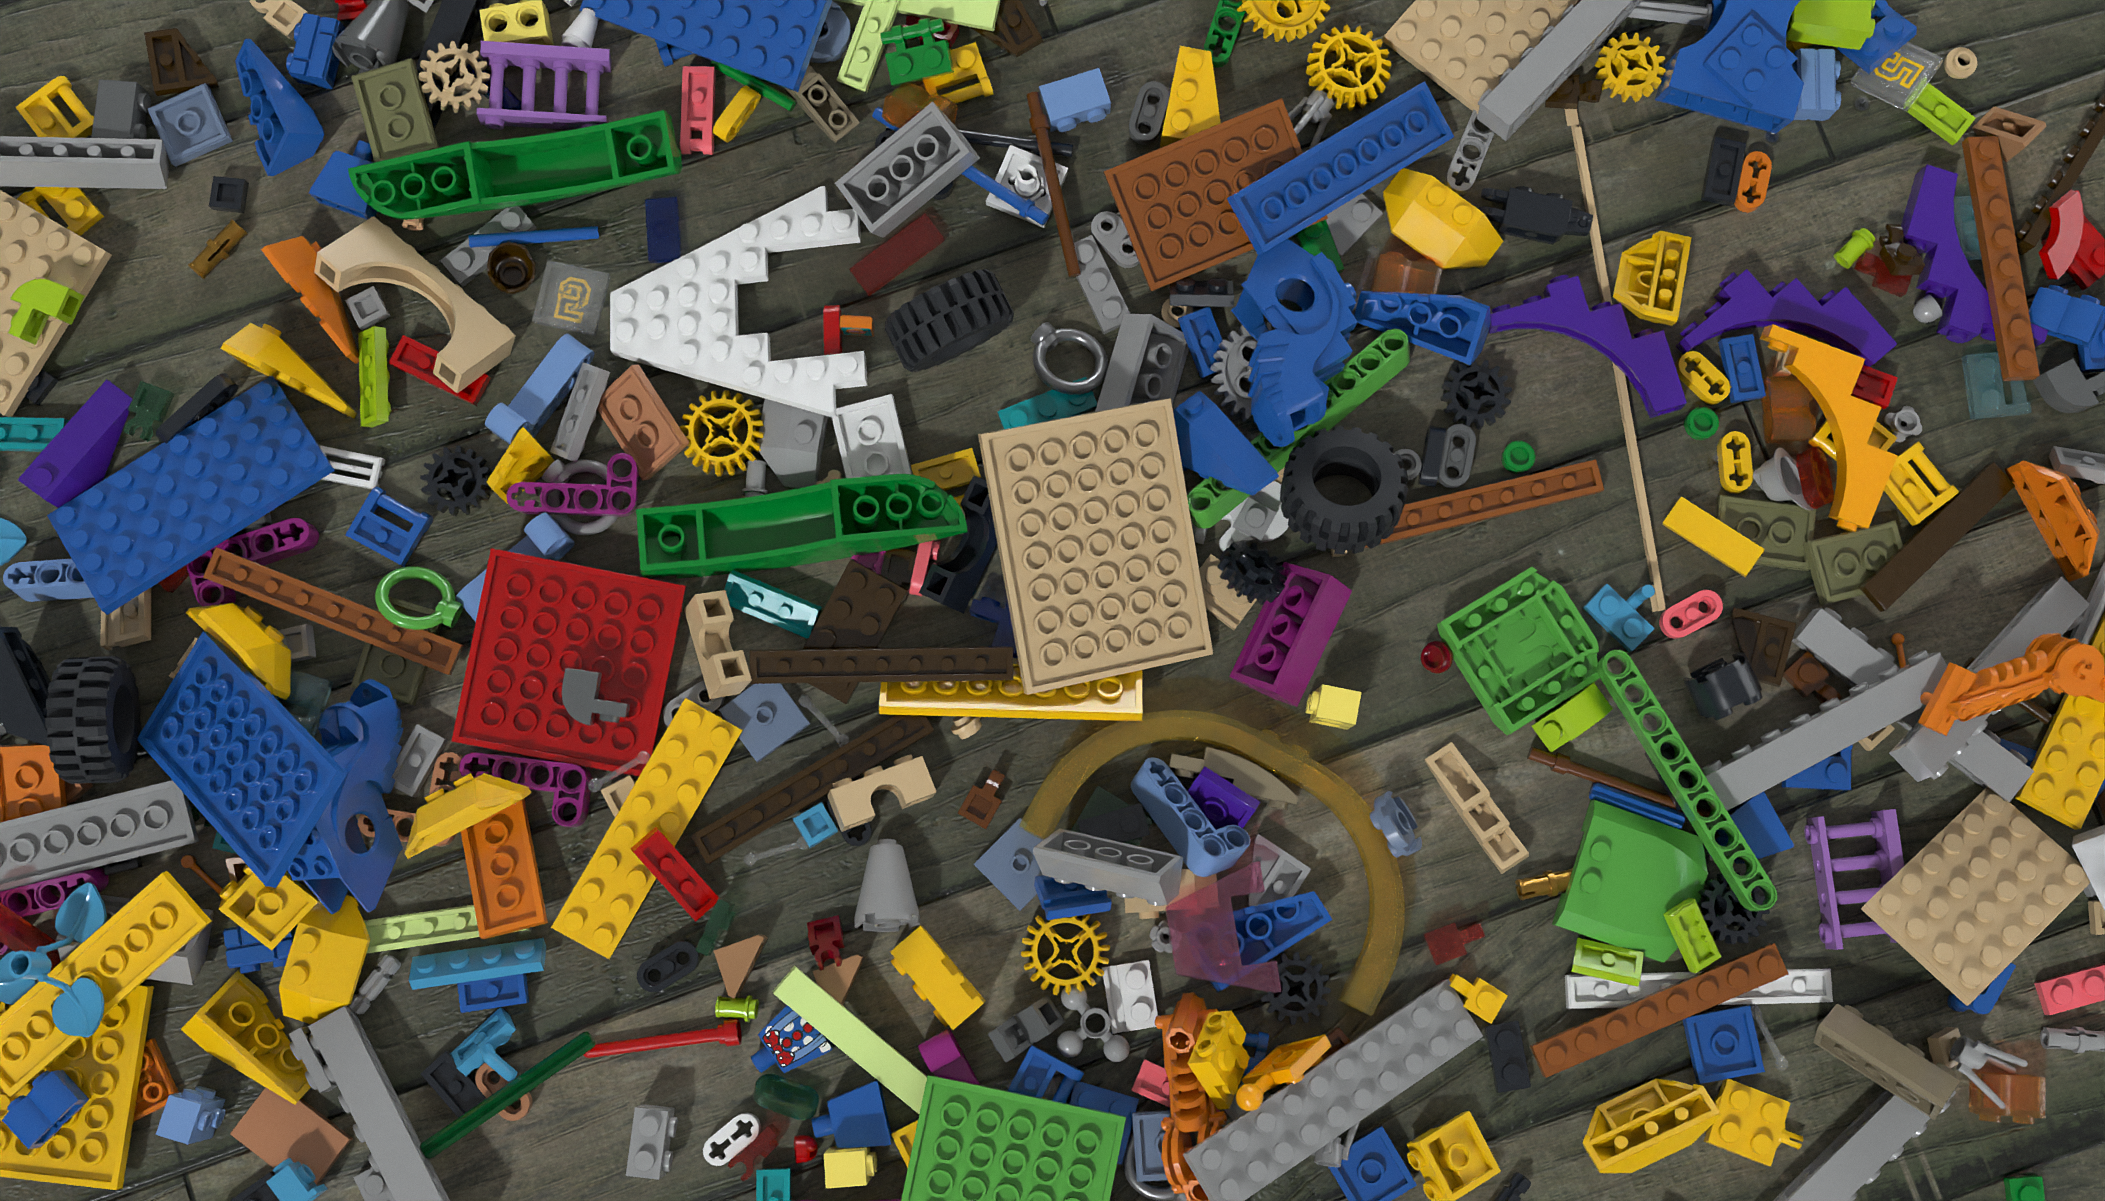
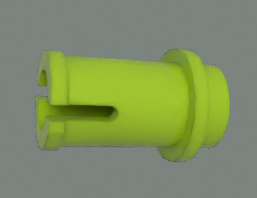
M1861 228L1859 231L1855 230L1852 233V238L1834 254V259L1842 267L1849 269L1866 250H1871L1874 247L1873 243L1876 241L1874 235L1865 228Z
M748 995L746 998L717 997L718 1000H716L715 1005L716 1017L744 1018L745 1022L757 1019L759 1001L758 999H753L752 995Z

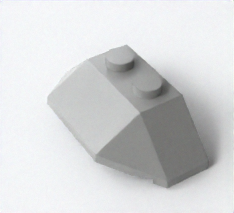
M765 399L761 416L763 426L759 427V432H763L764 435L761 439L757 438V443L761 445L760 454L784 487L799 489L815 485L818 480L829 416Z

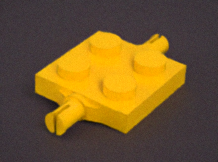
M1731 1079L1723 1080L1719 1094L1713 1100L1721 1116L1707 1129L1704 1142L1770 1167L1776 1149L1781 1143L1794 1147L1797 1150L1801 1148L1802 1144L1798 1142H1803V1136L1785 1130V1120L1790 1102Z

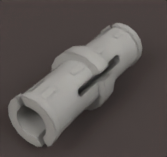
M2073 1026L2071 1029L2043 1027V1030H2041L2040 1041L2044 1049L2072 1050L2073 1053H2084L2089 1050L2105 1052V1031L2085 1030L2083 1027Z

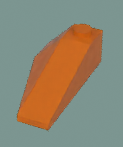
M304 236L263 247L261 251L285 282L289 283L297 293L301 292L303 295L300 297L302 303L315 317H320L321 321L319 323L344 355L357 364L359 362V353L340 294L314 273L317 252L323 249L317 241L311 244Z

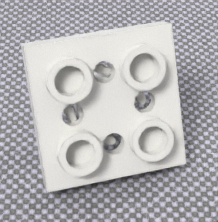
M1010 145L995 181L1023 199H1031L1035 202L1036 207L1050 216L1053 207L1041 157ZM1055 163L1062 188L1068 174V168ZM1009 179L1011 183L1015 181L1014 185L1008 183ZM989 193L986 200L987 206L1045 228L1046 223L1042 226L1029 217L1023 218L1019 215L1020 211L992 193Z

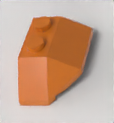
M2024 460L2005 469L2068 582L2087 576L2090 571L2100 530L2097 527L2095 515L2086 508L2080 497L2081 492L2077 484L2067 474Z

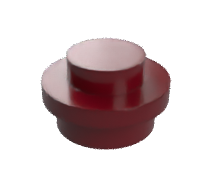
M1433 641L1424 647L1421 653V662L1430 672L1443 673L1452 665V651L1446 643Z

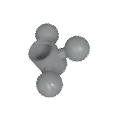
M1077 984L1071 985L1069 995L1065 992V986L1061 992L1063 1005L1070 1010H1078L1082 1016L1080 1018L1081 1027L1076 1032L1065 1031L1058 1037L1057 1049L1059 1053L1068 1058L1075 1057L1081 1052L1085 1038H1101L1104 1042L1103 1051L1105 1056L1113 1062L1123 1061L1129 1054L1130 1046L1123 1036L1113 1035L1109 1031L1111 1022L1107 1012L1099 1007H1090L1086 1003V990L1079 991ZM1092 1013L1101 1014L1105 1019L1104 1027L1098 1032L1090 1031L1085 1024L1087 1017Z

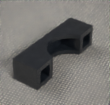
M975 475L960 503L965 514L968 531L963 534L960 544L952 555L941 562L932 563L919 591L920 594L963 614L997 544L987 482Z

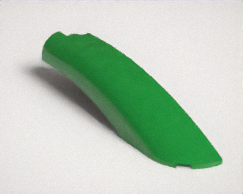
M665 110L568 131L474 143L467 141L348 168V172L356 192L365 203L386 216L407 220L518 207L677 175L682 170L681 151L676 145L672 117Z
M912 474L832 479L827 483L753 497L636 509L640 570L643 578L676 575L677 579L730 574L733 570L743 573L806 565L902 548L968 531L964 514L953 496L938 487L936 482Z

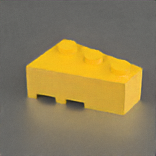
M1180 46L1160 148L1221 123L1211 51Z
M922 925L890 951L894 956L890 962L902 976L907 973L915 982L912 985L914 991L923 1001L928 999L936 1009L933 1013L945 1027L949 1025L954 1030L985 1003L986 1000Z

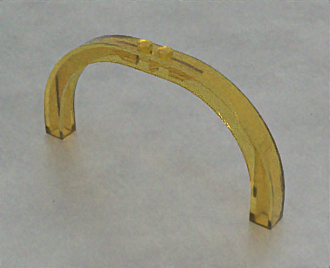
M1188 710L1158 711L1142 714V720L1125 719L1094 733L1071 750L1047 776L1019 825V828L1041 840L1046 839L1053 833L1074 794L1097 769L1126 751L1160 741H1198L1226 748L1312 794L1327 806L1345 827L1358 850L1364 866L1369 893L1367 931L1358 959L1337 1000L1367 1016L1373 1015L1393 974L1402 944L1405 917L1402 878L1397 858L1392 855L1388 848L1387 838L1382 829L1377 830L1371 822L1369 814L1372 810L1343 779L1320 763L1309 758V751L1295 744H1292L1290 748L1279 742L1281 737L1268 729H1263L1261 732L1237 720L1221 715Z

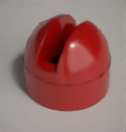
M807 1135L794 1136L796 1163L808 1162L816 1157L818 1144L813 1137Z

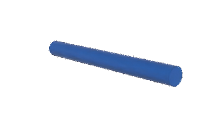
M598 226L475 234L468 235L470 248L497 246L506 242L531 244L599 239Z

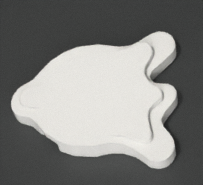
M1272 481L1255 495L1249 496L1277 512L1261 542H1268L1279 538L1289 527V518L1283 517L1281 511V484L1276 481ZM1248 498L1221 519L1229 520L1231 523V527L1219 541V547L1223 552L1233 542L1237 545L1241 541H1245V543L1251 541L1259 542L1232 527Z

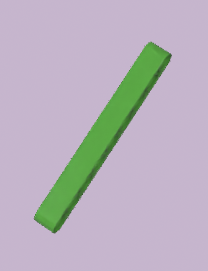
M1400 329L1387 330L1347 362L1341 372L1323 382L1329 387L1326 404L1328 408H1326L1325 416L1315 424H1309L1302 429L1294 431L1295 440L1292 443L1272 450L1273 447L1279 446H1273L1263 433L1250 443L1278 473L1285 467L1293 448L1299 447V443L1303 438L1309 435L1314 438L1315 431L1324 428L1328 432L1409 364L1411 357L1406 333ZM1209 477L1187 495L1191 521L1198 528H1210L1250 495L1233 488L1222 490L1227 486H1224L1222 481ZM1207 506L1203 510H1198L1200 507Z
M1622 650L1608 652L1597 664V672L1600 679L1739 902L1749 911L1757 912L1770 909L1777 900V891L1633 660ZM1609 659H1615L1621 664V674H1613L1608 670L1607 661ZM1626 687H1633L1638 691L1639 701L1637 703L1628 701L1625 696ZM1644 715L1654 717L1657 722L1655 731H1649L1644 727L1642 723ZM1662 743H1667L1674 748L1675 756L1672 760L1662 756L1660 752ZM1680 772H1686L1692 777L1691 788H1684L1680 785L1678 781ZM1699 800L1709 804L1710 814L1708 817L1700 816L1697 812L1696 805ZM1717 829H1722L1727 833L1728 843L1726 846H1721L1715 841L1714 836ZM1736 858L1742 859L1746 864V872L1743 876L1738 875L1733 869V862ZM1754 887H1758L1764 892L1765 899L1761 905L1756 904L1751 898V892Z

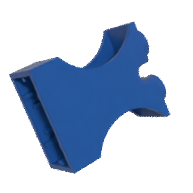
M1712 0V15L1705 35L1696 43L1679 49L1665 64L1666 72L1661 77L1662 82L1658 87L1655 100L1776 134L1794 120L1804 82L1798 77L1792 65L1749 108L1703 64L1749 15L1753 16L1786 47L1788 22L1795 6L1800 0Z

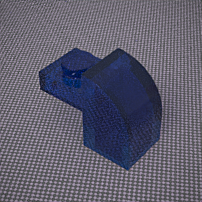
M982 597L981 601L973 599L969 610L970 615L998 624L991 646H1013V657L1018 658L1008 600L1003 609L999 607L1000 602L988 597Z

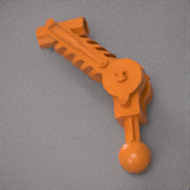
M2049 633L2035 638L2026 648L2023 657L2002 662L1993 667L1982 669L1977 673L1949 662L1934 692H1924L1921 695V703L1927 706L1918 723L1947 736L1954 721L1957 719L1965 722L1988 714L1991 711L2012 706L2021 701L2036 697L2047 688H2051L2057 694L2062 692L2075 697L2084 696L2104 703L2105 665L2103 657L2094 646L2078 642L2079 639H2068L2062 637L2060 633Z
M1194 992L1183 993L1181 1000L1177 1001L1173 1014L1156 1016L1155 1019L1157 1029H1162L1164 1068L1169 1080L1171 1117H1165L1161 1121V1127L1166 1131L1162 1141L1161 1159L1165 1175L1171 1184L1174 1194L1185 1193L1187 1201H1210L1182 1155L1193 1148L1189 1132L1198 1131L1197 1144L1223 1128V1125H1226L1228 1120L1224 1111L1216 1112L1215 1104L1187 1064L1210 1012H1218L1217 1009L1206 1010L1204 998L1198 997Z

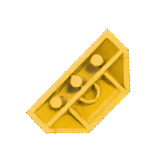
M1403 168L1382 193L1391 233L1442 270L1471 267L1483 268L1504 242L1483 212L1431 175Z
M1660 230L1653 234L1652 238L1641 241L1622 252L1613 298L1640 319L1673 326L1679 317L1692 237Z
M234 603L188 609L186 614L204 631L226 646L271 694L285 700L290 696L291 649L282 642L285 638L283 634L270 625L266 627L261 622L264 617L257 610L249 605L243 608Z
M470 773L453 782L456 787L455 789L445 793L443 788L424 797L427 803L416 811L404 854L409 859L524 799L532 792L527 786L483 773L473 778Z
M346 895L340 910L334 914H330L319 900L302 920L298 922L279 984L284 1016L313 1024L343 1006L351 1004L370 943V937L355 897Z
M1656 1078L1598 1105L1591 1119L1587 1134L1584 1137L1583 1146L1599 1173H1633L1692 1145L1721 1116V1113L1703 1085L1693 1084L1692 1086L1682 1082Z

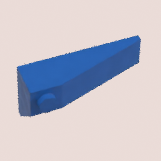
M245 39L235 63L243 96L250 97L251 113L248 117L250 125L257 126L260 140L255 142L258 156L267 175L275 176L314 156L319 144L323 141L324 129L313 109L252 39Z
M1201 391L1187 398L1174 409L1173 414L1183 471L1187 469L1196 471L1200 477L1218 479L1223 482L1224 486L1252 496L1279 477L1277 471L1218 406Z
M1315 891L1279 899L1274 902L1213 915L1186 932L1185 936L1201 969L1215 991L1219 993L1331 921L1332 918Z

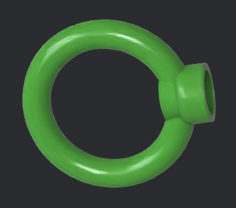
M408 566L393 570L381 579L375 592L376 604L381 614L391 623L406 629H429L441 623L453 628L463 610V604L455 601V593L449 581L438 572L425 567ZM403 580H424L433 584L440 591L442 600L438 603L435 612L428 616H408L398 612L389 601L390 589Z

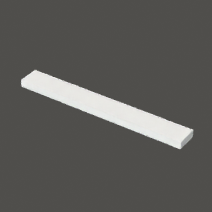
M1787 969L1788 975L1718 1005L1833 1002L1831 969ZM1704 971L1697 973H1641L1638 987L1583 974L1565 975L1566 1008L1622 1007Z

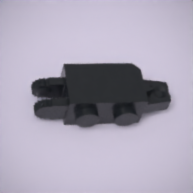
M1525 186L1510 187L1509 191L1494 188L1482 189V199L1503 204L1502 210L1486 206L1478 208L1485 214L1488 220L1499 222L1497 233L1553 245L1560 241L1564 235L1587 236L1590 232L1593 215L1573 208V201L1565 199L1561 194L1547 193L1544 195L1534 193L1533 189Z

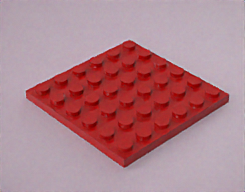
M491 548L451 742L640 776L654 752L687 586ZM565 668L602 673L598 699L630 704L629 716L626 718L620 717L619 723L599 720L600 714L595 713L593 725H585L575 720L567 712L562 700Z

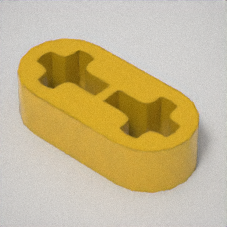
M743 86L716 121L713 134L727 143L730 142L756 109L761 95L749 86Z
M1689 351L1676 361L1675 367L1679 379L1703 402L1711 405L1718 404L1730 393L1731 387L1728 379L1701 353ZM1691 361L1696 362L1695 371L1693 370L1688 373L1685 370L1687 363ZM1717 383L1720 386L1717 390L1718 393L1711 395L1708 392L1710 385Z
M1737 431L1729 432L1717 444L1719 477L1721 486L1725 491L1737 494L1746 490L1753 482L1751 448L1749 439L1745 434ZM1732 439L1734 444L1740 445L1741 448L1735 452V460L1733 450L1726 447ZM1735 466L1737 475L1743 476L1744 479L1738 483V486H1736L1734 480L1729 478V476L1735 473Z

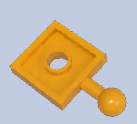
M1326 1034L1278 1045L1242 1078L1244 1085L1236 1093L1238 1106L1245 1111L1257 1110L1262 1105L1263 1094L1267 1090L1282 1083L1289 1085L1300 1082L1304 1078V1072L1308 1068L1319 1064L1323 1060L1322 1055L1331 1047Z

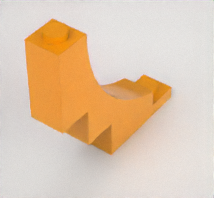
M1774 324L1764 327L1760 339L1769 342L1767 347L1782 353L1790 350L1784 367L1795 375L1818 402L1830 427L1836 450L1837 483L1833 504L1828 517L1838 520L1836 526L1848 531L1856 532L1857 528L1868 529L1898 455L1867 444L1881 407L1851 396L1865 359Z

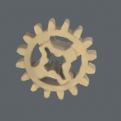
M451 41L449 49H445L442 43H439L438 53L431 50L427 51V57L430 61L421 60L420 67L427 72L419 73V80L427 82L422 86V92L432 93L429 98L431 104L439 100L441 101V110L444 111L448 105H452L454 113H458L459 105H464L469 111L471 110L472 100L478 104L482 102L479 92L487 94L488 86L482 82L490 81V74L482 72L487 68V62L477 61L479 51L476 50L471 54L468 53V44L466 43L461 49H457L455 41ZM446 58H454L446 63L441 62ZM466 63L471 65L475 71L476 78L468 72ZM457 67H459V78L450 87L449 76H452L456 72ZM432 76L441 82L443 86L442 92L436 87ZM462 91L468 92L463 96L455 97V94L460 93Z

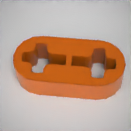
M1761 151L1751 152L1743 159L1736 201L1734 203L1735 207L1742 212L1750 213L1755 211L1766 198L1772 162L1767 154ZM1753 161L1758 162L1757 166L1761 168L1755 175V178L1752 177L1753 167L1749 166ZM1752 186L1751 196L1756 199L1748 203L1747 197L1743 195Z

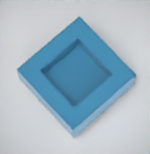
M822 802L793 818V822L809 848L814 847L838 832Z

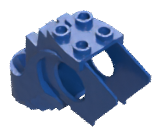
M1289 239L1284 240L1265 253L1257 255L1247 281L1242 283L1244 289L1236 307L1231 309L1248 333L1257 341L1248 366L1252 367L1248 379L1251 382L1248 396L1252 398L1251 415H1253L1254 421L1265 438L1269 439L1273 446L1279 447L1287 446L1295 440L1294 431L1306 425L1315 424L1325 416L1329 387L1323 382L1343 370L1345 365L1342 361L1349 357L1353 351L1347 343L1351 336L1349 332L1355 328L1358 322L1352 314L1356 305V291L1350 283H1344L1337 272L1335 264L1330 259H1327L1322 252L1313 256ZM1279 299L1290 300L1299 305L1303 311L1289 310L1280 303ZM1264 316L1275 328V330L1270 331L1267 328L1264 322Z
M370 678L359 684L351 695L350 701L334 704L328 707L320 716L318 730L322 737L321 746L348 774L288 868L292 880H303L330 914L340 910L348 890L366 912H371L375 909L399 852L403 850L392 817H389L381 794H391L395 779L392 776L398 765L396 759L402 749L398 743L404 727H401L400 708L397 706L396 699H393L390 688ZM357 814L366 815L374 825L375 838L372 847L368 851L357 825Z

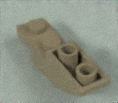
M810 64L807 67L798 92L785 88L807 115L834 143H837L860 124L820 73L817 74Z
M1209 747L1204 749L1203 759L1176 754L1170 755L1168 766L1170 769L1175 770L1174 774L1177 777L1193 779L1194 774H1199L1205 766L1225 780H1230L1231 784L1254 799L1269 801L1268 807L1288 810V805L1294 806L1297 804L1298 797L1285 784L1263 768L1239 756Z

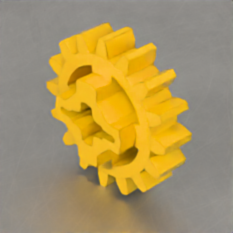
M1622 33L1618 41L1615 38H1611L1607 43L1608 47L1603 46L1599 52L1601 57L1597 59L1595 66L1601 69L1595 77L1596 79H1604L1602 90L1612 89L1610 93L1611 98H1614L1618 93L1621 94L1622 102H1626L1629 96H1632L1633 100L1638 102L1642 94L1648 98L1654 91L1653 88L1657 89L1661 84L1662 80L1660 78L1664 75L1666 69L1659 66L1664 62L1665 56L1656 55L1660 47L1656 45L1651 48L1649 46L1650 37H1647L1642 42L1639 40L1638 33H1635L1631 39H1628L1626 33ZM1631 65L1633 69L1629 70L1627 66Z

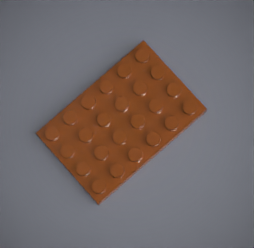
M1282 98L1103 172L1150 291L1254 249L1227 198L1303 153ZM1325 215L1324 217L1312 223L1311 225L1328 219V216Z

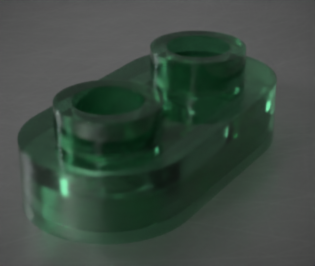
M776 1074L762 1075L755 1083L753 1098L763 1108L797 1120L810 1119L817 1112L819 1095L813 1088Z

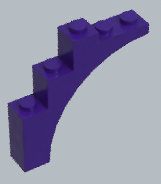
M1927 164L1915 174L1901 223L1904 232L1903 242L1914 246L1919 254L1926 253L1923 261L1925 267L1919 275L1916 288L1926 291L1927 295L1929 294L1934 298L1946 297L1936 333L1945 335L1949 341L1955 343L1968 342L1979 334L1983 339L1996 341L1987 290L1971 270L1960 246L1955 226L1954 193L1958 174ZM2031 323L2034 345L2037 347L2045 342L2048 330Z
M1746 269L1739 276L1734 272L1731 273L1719 284L1722 290L1714 297L1718 302L1704 313L1707 319L1700 325L1694 321L1680 333L1683 339L1676 347L1682 354H1685L1701 343L1726 332L1746 328H1764L1774 324L1787 330L1801 332L1819 339L1832 347L1865 359L1863 365L1870 367L1894 348L1897 343L1847 287H1844L1837 294L1831 290L1817 301L1802 283L1795 278L1788 285L1782 281L1768 293Z
M1561 275L1549 281L1550 284H1547L1543 292L1544 299L1540 295L1523 300V305L1511 308L1510 304H1506L1491 310L1489 334L1512 329H1539L1564 334L1584 342L1608 357L1628 377L1637 390L1649 418L1681 410L1687 404L1664 330L1655 333L1653 329L1643 330L1634 334L1635 338L1632 339L1621 303L1611 305L1610 302H1603L1593 306L1592 311H1589L1579 276L1569 278L1568 275Z

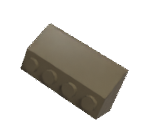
M1836 1004L1817 1028L1813 1043L1931 1119L1936 1120L1960 1080L1955 1078V1072L1941 1063L1934 1065L1923 1058L1925 1054L1917 1047L1906 1043L1905 1046L1893 1039V1033L1879 1024L1872 1026L1862 1019L1863 1015L1849 1005L1842 1007Z

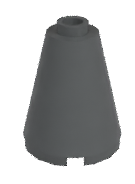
M373 0L336 37L332 46L335 56L347 67L352 63L360 68L358 74L396 63L409 13V5L406 0Z

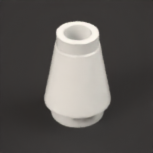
M588 8L582 9L581 13L562 35V46L592 48L599 21L593 10Z

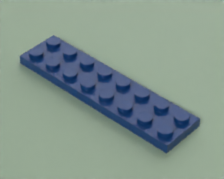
M1424 81L1228 197L1227 200L1258 255H1261L1449 141L1454 135Z

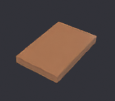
M639 364L630 366L602 394L597 411L625 454L633 457L637 463L639 476L643 481L653 477L690 444Z
M266 1087L230 1133V1135L273 1168L287 1158H291L294 1163L299 1161L301 1164L307 1165L315 1175L316 1179L314 1182L316 1185L320 1183L353 1139L303 1099H300L294 1105Z

